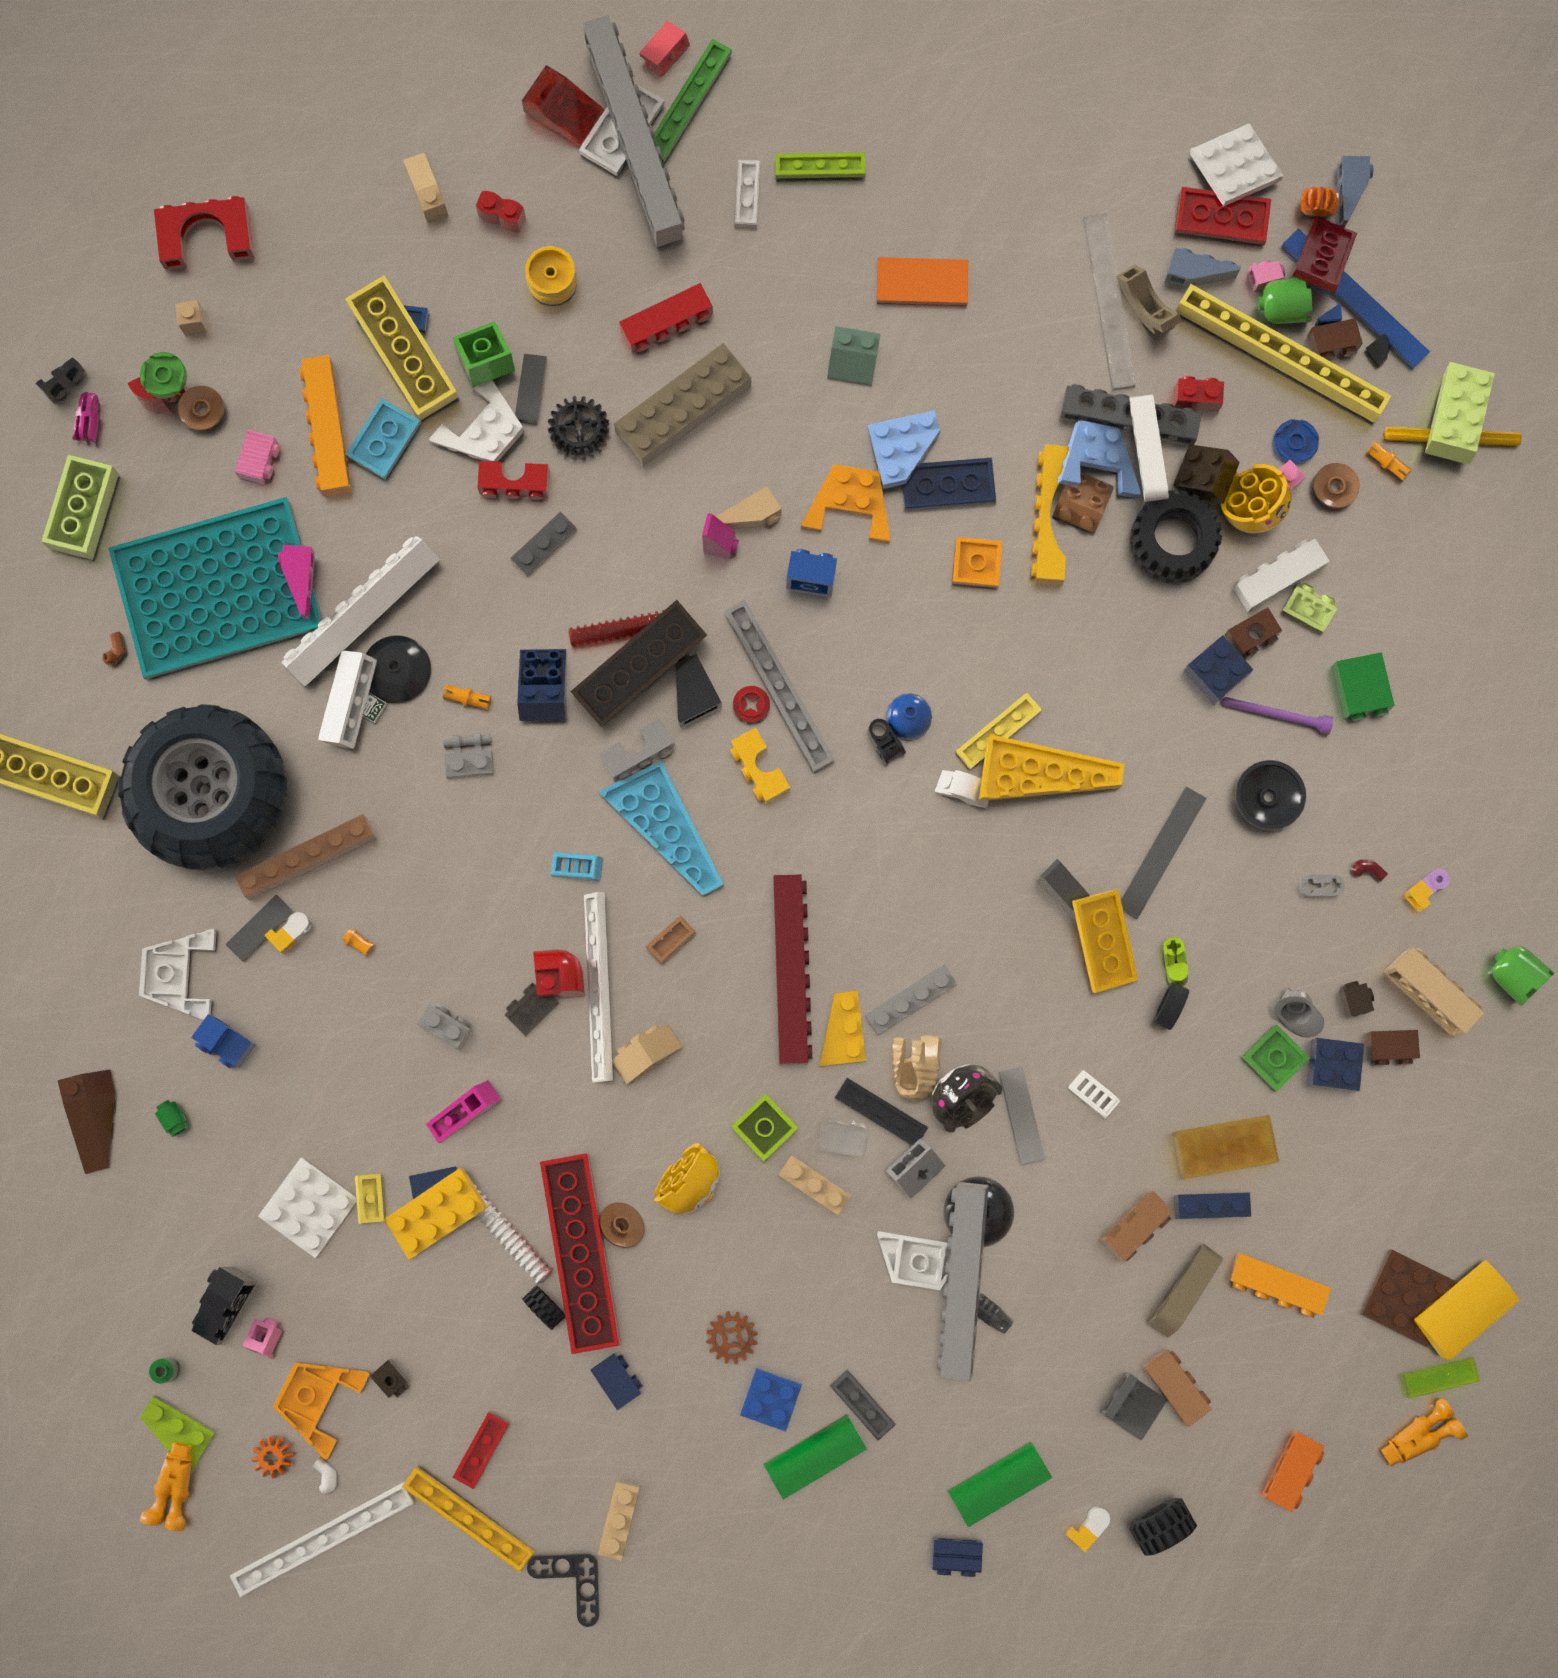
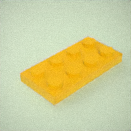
M1112 889L1072 901L1092 992L1098 993L1138 981L1119 889Z
M461 1167L386 1217L384 1221L410 1260L480 1214L488 1206L464 1168Z

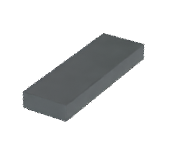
M524 354L515 416L519 422L538 424L547 356Z
M275 895L225 945L241 961H244L267 939L264 935L271 929L275 931L294 911L278 895Z
M848 1369L829 1385L878 1441L896 1425Z

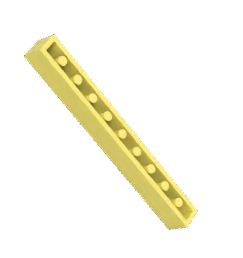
M1190 284L1179 303L1176 312L1373 423L1379 418L1391 398V395L1192 284Z

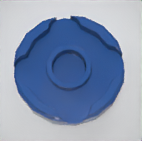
M1291 419L1282 423L1276 430L1273 438V448L1277 456L1285 463L1291 460L1295 465L1304 464L1311 460L1319 447V435L1316 429L1304 420Z

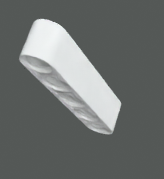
M1153 394L1130 397V410L1144 500L1149 502L1169 499Z

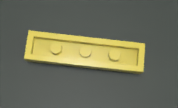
M1028 693L1024 694L957 749L955 753L971 770L985 758L989 734L1010 738L1037 716L1042 709Z

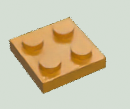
M957 537L952 584L998 588L1003 541Z

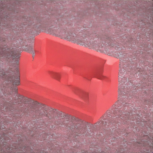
M667 20L639 52V55L646 60L644 64L662 77L690 46L686 32Z

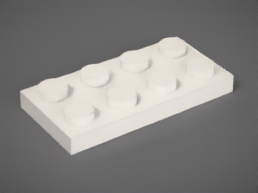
M638 85L641 105H645L648 114L647 121L650 126L665 104V101ZM607 107L580 147L579 154L618 176L627 161Z

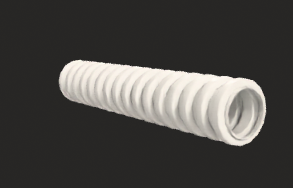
M481 1195L488 1208L475 1217L480 1218V1223H485L484 1227L490 1229V1234L494 1233V1238L500 1240V1245L504 1244L506 1246L504 1249L510 1251V1256L514 1255L516 1257L514 1260L520 1262V1267L524 1266L526 1268L525 1272L531 1274L530 1278L534 1277L536 1279L535 1283L540 1284L551 1274L552 1268H547V1263L541 1261L542 1257H537V1252L531 1250L532 1246H527V1241L521 1239L522 1235H517V1230L511 1228L512 1224H507V1219L501 1217L502 1213H497V1208L491 1206L492 1202H487V1197Z

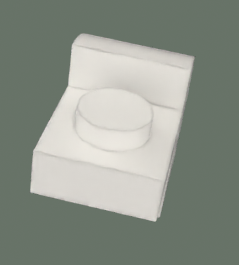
M942 770L935 790L936 793L958 798L968 805L987 808L989 800L979 801L981 778L957 770L955 772Z

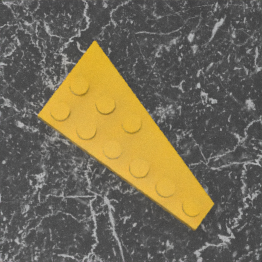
M989 734L979 801L1117 789L1123 784L1125 764Z

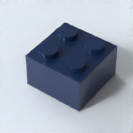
M1222 635L1189 663L1184 672L1215 705L1246 679L1254 669Z
M1324 1038L1312 1039L1307 1087L1351 1093L1360 1091L1364 1044Z

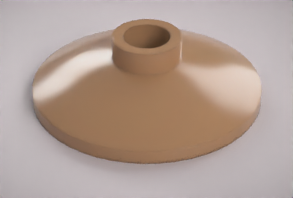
M195 386L183 393L178 403L180 419L186 426L194 430H207L214 427L221 420L224 413V403L220 394L208 386ZM205 407V408H206V412L203 413V414H200V413H199V410H200L201 408Z
M1331 463L1325 465L1317 472L1313 487L1315 495L1323 504L1332 508H1342L1351 504L1356 499L1360 483L1357 474L1352 468L1342 463ZM1331 485H1337L1339 490L1333 491Z
M620 1202L612 1203L606 1206L600 1214V1230L605 1239L611 1244L621 1248H629L636 1245L642 1239L644 1223L640 1214L632 1206Z

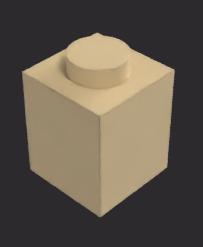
M198 300L175 303L178 325L184 334L207 331L204 310Z

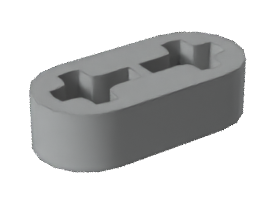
M1309 875L1299 882L1298 889L1301 895L1308 898L1337 897L1344 891L1345 883L1337 875ZM1309 880L1312 885H1319V888H1314L1309 892V889L1304 888V885ZM1334 880V883L1339 885V888L1332 892V888H1324V885H1328Z

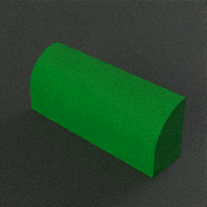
M845 1414L765 1462L764 1466L784 1500L864 1452L867 1448L848 1415Z
M1029 1442L947 1491L966 1525L970 1527L1050 1480L1052 1476L1033 1444Z

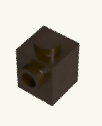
M1358 981L1344 984L1345 989L1340 990L1339 994L1346 1018L1374 1011L1372 1004L1374 995L1372 989L1367 987V983L1359 985Z
M392 1359L387 1360L370 1376L388 1398L394 1395L397 1398L408 1389L406 1384L410 1381Z

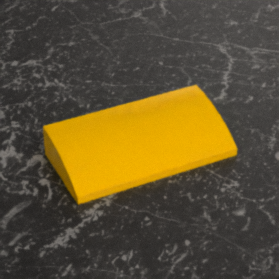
M1484 1260L1415 1318L1414 1321L1439 1356L1450 1361L1516 1305L1520 1299L1492 1265Z

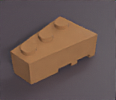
M1153 1190L1149 1191L1099 1241L1118 1261H1128L1137 1253L1136 1249L1142 1243L1145 1245L1153 1238V1232L1158 1227L1163 1228L1171 1220L1169 1215L1173 1211Z

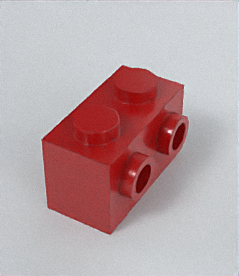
M1192 376L1178 378L1174 387V408H1192L1196 411L1219 412L1223 405V381H1218L1216 378L1196 380Z

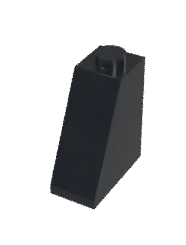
M686 654L676 663L677 714L680 728L722 707V702L697 654L692 656L691 654Z

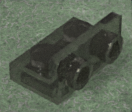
M534 983L525 988L523 991L525 995L519 1001L515 999L506 1007L508 1012L505 1013V1016L526 1037L560 1004L553 996L537 997L536 984Z

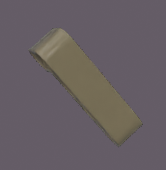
M1202 1244L1164 1303L1152 1314L1148 1324L1167 1338L1178 1331L1219 1268L1223 1257L1205 1244Z

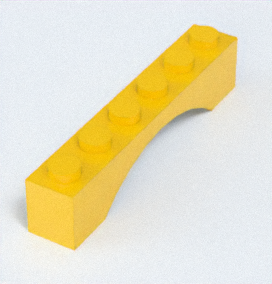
M1045 444L1043 452L1039 451L1038 465L1042 466V474L1037 475V487L1041 488L1040 496H1036L1035 510H1039V518H1035L1034 532H1038V539L1033 541V554L1037 555L1036 563H1032L1031 576L1035 577V584L1062 586L1065 581L1066 557L1059 549L1054 538L1050 511L1053 496L1060 486L1058 478L1062 474L1063 461L1069 451L1068 446Z

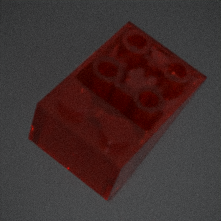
M548 65L543 68L522 99L523 111L579 146H581L605 111L603 107L566 76Z

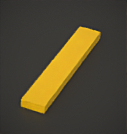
M418 1466L415 1467L403 1484L402 1488L518 1572L523 1570L535 1553L533 1549Z

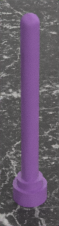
M1229 697L1222 699V705L1313 726L1316 727V730H1320L1322 734L1329 735L1334 720L1332 716L1324 715L1323 717L1315 718Z

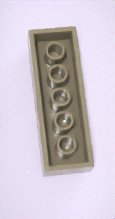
M722 343L615 422V432L640 464L645 466L751 387V377L726 345Z

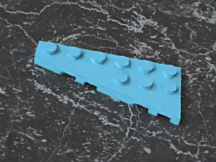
M662 761L598 791L702 896L724 886Z

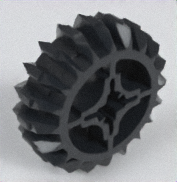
M573 396V402L569 403L568 399L565 398L564 406L557 403L558 411H551L553 418L548 419V424L551 426L548 428V433L553 434L550 437L551 442H556L555 446L557 449L563 448V454L566 455L571 450L572 457H576L577 452H580L581 457L584 458V451H588L590 455H593V447L600 450L601 445L599 442L606 443L607 439L604 435L609 434L607 426L610 424L609 420L605 419L607 417L606 411H601L602 406L600 404L594 406V399H590L586 403L585 396L581 397V401H577V397ZM580 412H586L592 415L595 418V420H591V418L582 417ZM573 413L572 419L561 424L566 416ZM577 418H579V423L582 427L580 435L576 429ZM596 429L593 436L584 441L585 435ZM566 433L567 435L575 436L577 442L566 439L562 434Z

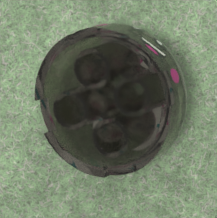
M975 1064L959 1066L944 1075L936 1084L931 1096L932 1112L947 1132H954L955 1128L961 1126L967 1129L992 1110L995 1106L992 1101L996 1095L1002 1093V1086L992 1073L982 1066ZM968 1098L976 1107L974 1111L965 1102Z

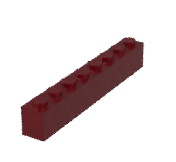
M802 874L773 875L779 1066L808 1065V1059H813L812 1045H807V1035H812L811 1021H807L806 1012H811V998H806V988H810V974H805V965H809V950L804 951V941H808V927H803V918H808L807 904H803L802 895H807V881H802Z

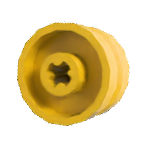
M547 246L534 251L528 258L525 266L526 280L534 298L541 303L555 305L563 303L573 295L577 286V276L574 262L566 251L562 248Z

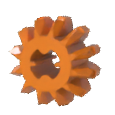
M1328 187L1307 188L1302 192V197L1300 198V210L1305 215H1310L1311 217L1333 216L1339 207V194L1336 190L1329 189Z
M274 1436L268 1437V1443L262 1439L259 1441L261 1448L255 1447L253 1449V1452L259 1456L251 1458V1461H259V1465L254 1469L259 1471L263 1468L262 1477H267L270 1472L271 1478L275 1479L277 1478V1471L279 1474L284 1475L286 1474L284 1466L289 1468L292 1466V1463L286 1459L294 1457V1453H286V1450L291 1445L288 1443L282 1447L284 1440L282 1437L278 1438L276 1443ZM273 1453V1455L278 1456V1459L274 1461L275 1464H273L272 1460H268V1455Z

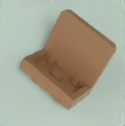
M1080 472L1081 483L1076 487L1065 485L1052 516L1095 533L1114 487L1105 481Z

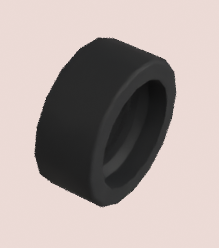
M1172 982L1158 1007L1154 1023L1171 1030L1184 1008L1189 995V989Z

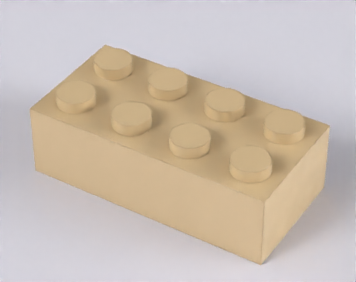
M1412 947L1402 952L1384 971V974L1451 1036L1457 1037L1466 1034L1484 1014L1480 1009V1003L1472 997L1468 998L1458 983L1447 979L1445 971L1438 965L1433 966L1427 960L1428 956L1421 949Z

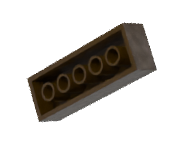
M676 600L570 692L602 727L703 640L707 634L679 601Z

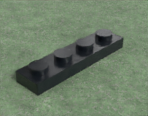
M846 1078L835 1096V1099L911 1146L920 1138L922 1139L928 1129L926 1125L849 1078Z

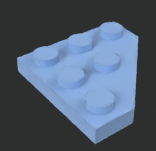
M935 410L868 425V432L884 489L906 484L916 466H919L927 454L931 444L940 435Z

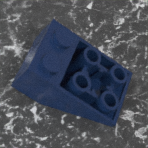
M566 649L520 650L517 698L519 721L566 720Z

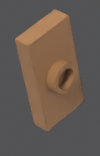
M680 915L645 947L662 965L691 939L696 932Z

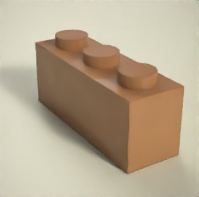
M1164 1349L1141 1367L1163 1397L1167 1399V1402L1183 1424L1190 1427L1212 1410L1208 1405L1211 1401L1204 1391L1199 1392L1193 1385L1196 1383V1380L1187 1370L1184 1373L1179 1364L1182 1362L1176 1353Z

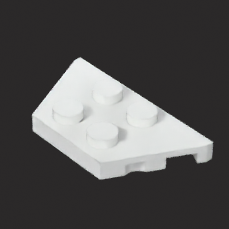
M877 1231L878 1241L892 1283L934 1290L942 1288L949 1277L948 1274H945L946 1262L951 1259V1251L947 1250V1242Z

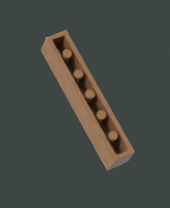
M362 814L235 875V878L243 896L251 900L354 851L377 838L368 819Z

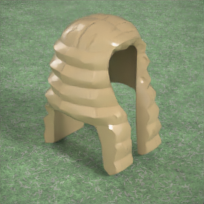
M922 1035L920 1041L913 1040L912 1057L905 1059L906 1039L895 1037L893 1039L894 1061L892 1063L894 1065L895 1086L901 1097L913 1101H922L930 1096L934 1086L937 1084L936 1079L941 1068L939 1053L941 1051L942 1038Z

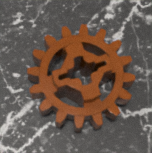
M727 1311L726 1318L724 1319L721 1315H718L719 1322L711 1321L710 1324L714 1329L707 1330L706 1332L711 1335V1339L706 1340V1343L713 1345L709 1350L710 1353L716 1351L718 1353L716 1356L717 1360L722 1356L725 1357V1364L729 1362V1359H733L734 1363L737 1364L739 1357L744 1361L747 1360L745 1353L753 1354L754 1351L750 1347L758 1343L752 1340L753 1336L758 1335V1332L751 1331V1328L755 1325L754 1322L747 1324L748 1316L746 1315L743 1319H740L739 1312H736L735 1316L731 1317L730 1312ZM728 1321L737 1322L735 1327L726 1328L722 1325ZM744 1327L748 1332V1343L742 1340L741 1332ZM722 1330L726 1333L737 1332L736 1338L742 1345L735 1342L727 1343L728 1337ZM716 1332L722 1336L723 1344L720 1348L716 1343ZM734 1347L742 1350L736 1354L727 1353L730 1348Z

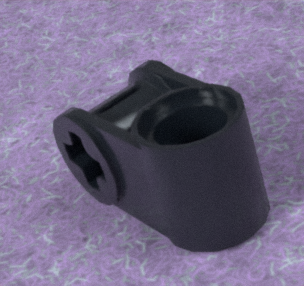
M875 719L870 723L867 733L868 737L885 765L889 764V761L896 756L906 754L902 743L895 736L886 720ZM880 725L884 728L885 734L877 736L873 733L872 728Z

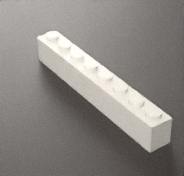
M415 536L405 541L402 546L403 549L397 554L394 553L389 556L386 564L380 570L377 569L372 572L369 580L364 585L356 587L352 592V596L347 601L339 603L335 608V612L330 617L322 619L318 624V628L313 633L306 634L296 649H291L285 654L284 660L281 663L304 687L440 560L421 538Z

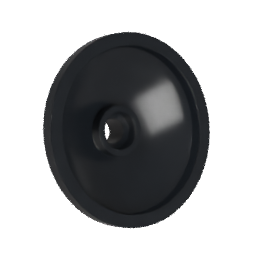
M388 636L375 642L366 652V655L377 659L369 690L372 695L389 704H403L414 700L426 689L431 677V662L427 652L417 641L406 636ZM392 663H398V668L395 670L390 669Z
M1266 760L1255 763L1244 771L1236 786L1235 799L1241 815L1250 824L1264 830H1278L1289 826L1301 815L1306 803V788L1300 775L1291 766L1280 761ZM1265 794H1269L1272 799L1270 802H1267L1264 799Z

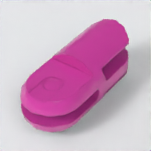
M84 392L79 398L78 411L75 414L73 440L96 442L99 421V398L95 393L91 392L89 394V392Z

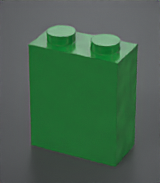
M1382 652L1340 660L1333 664L1332 669L1344 719L1352 718V721H1359L1365 719L1366 715L1375 714V717L1389 714V710L1395 704Z

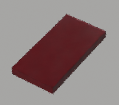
M1315 216L1292 276L1335 293L1357 233Z

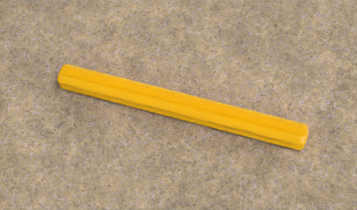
M1386 427L1384 437L1386 440L1428 442L1431 428ZM1482 431L1479 444L1519 446L1522 441V435L1519 432Z

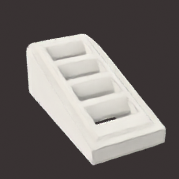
M1084 1070L1068 1086L1070 1091L1103 1119L1121 1101ZM1084 1079L1089 1081L1081 1091L1077 1089ZM1093 1085L1095 1087L1094 1091L1088 1097L1084 1094ZM1099 1092H1101L1103 1095L1096 1103H1094L1092 1100ZM1108 1098L1110 1102L1104 1109H1101L1100 1105Z

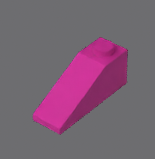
M707 513L702 533L703 552L731 559L732 553L737 552L739 540L736 539V532L713 514Z
M283 545V552H279L278 557L279 566L283 570L301 616L304 620H309L315 552L310 546Z
M489 1080L471 1088L427 1122L426 1125L437 1142L441 1143L501 1101V1098Z

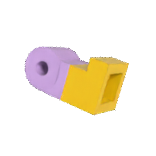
M1436 869L1403 895L1418 912H1421L1431 904L1427 899L1428 897L1449 885L1450 876L1445 870Z

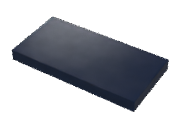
M992 457L920 463L912 472L908 482L902 485L904 510L914 511L996 504Z

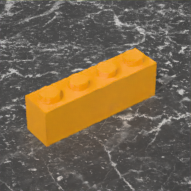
M1236 1253L1227 1281L1233 1283L1232 1287L1244 1292H1246L1247 1288L1256 1291L1254 1296L1267 1301L1269 1297L1278 1300V1305L1291 1309L1292 1306L1301 1309V1314L1314 1318L1315 1314H1323L1331 1288L1241 1253Z

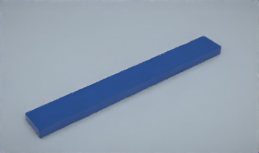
M1298 228L1282 244V247L1298 261L1307 236ZM1345 271L1343 272L1336 292L1331 293L1378 337L1386 334L1390 341L1389 347L1414 369L1430 351Z

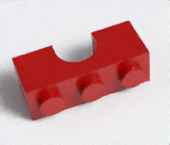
M479 461L477 488L479 494H483L487 498L506 495L510 499L529 496V499L541 500L543 497H548L550 469L548 464L525 463L523 476L518 480H508L504 477L502 462Z

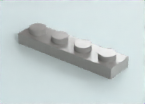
M944 964L866 1014L865 1017L876 1034L880 1035L956 986L957 983Z

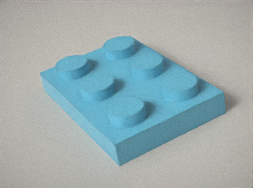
M381 398L345 456L386 480L419 428L421 421Z

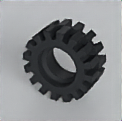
M537 1285L522 1298L530 1310L550 1330H553L565 1318L563 1311Z

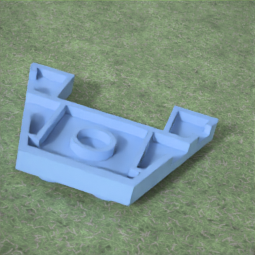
M1082 420L1075 423L1068 445L1069 451L1063 461L1062 474L1059 475L1058 483L1074 487L1078 486L1081 483L1080 466L1116 472L1118 495L1131 498L1139 497L1141 495L1120 428Z

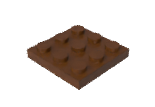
M1390 1249L1360 1315L1424 1347H1428L1430 1342L1414 1319L1456 1285L1457 1281Z

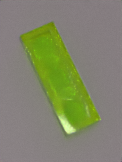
M1474 1357L1402 1374L1407 1396L1410 1399L1480 1382Z

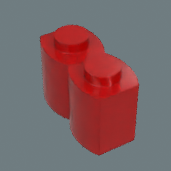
M482 191L476 203L478 216L483 221L491 224H500L504 229L511 232H520L526 216L524 207L517 201L502 199L498 194L491 191Z

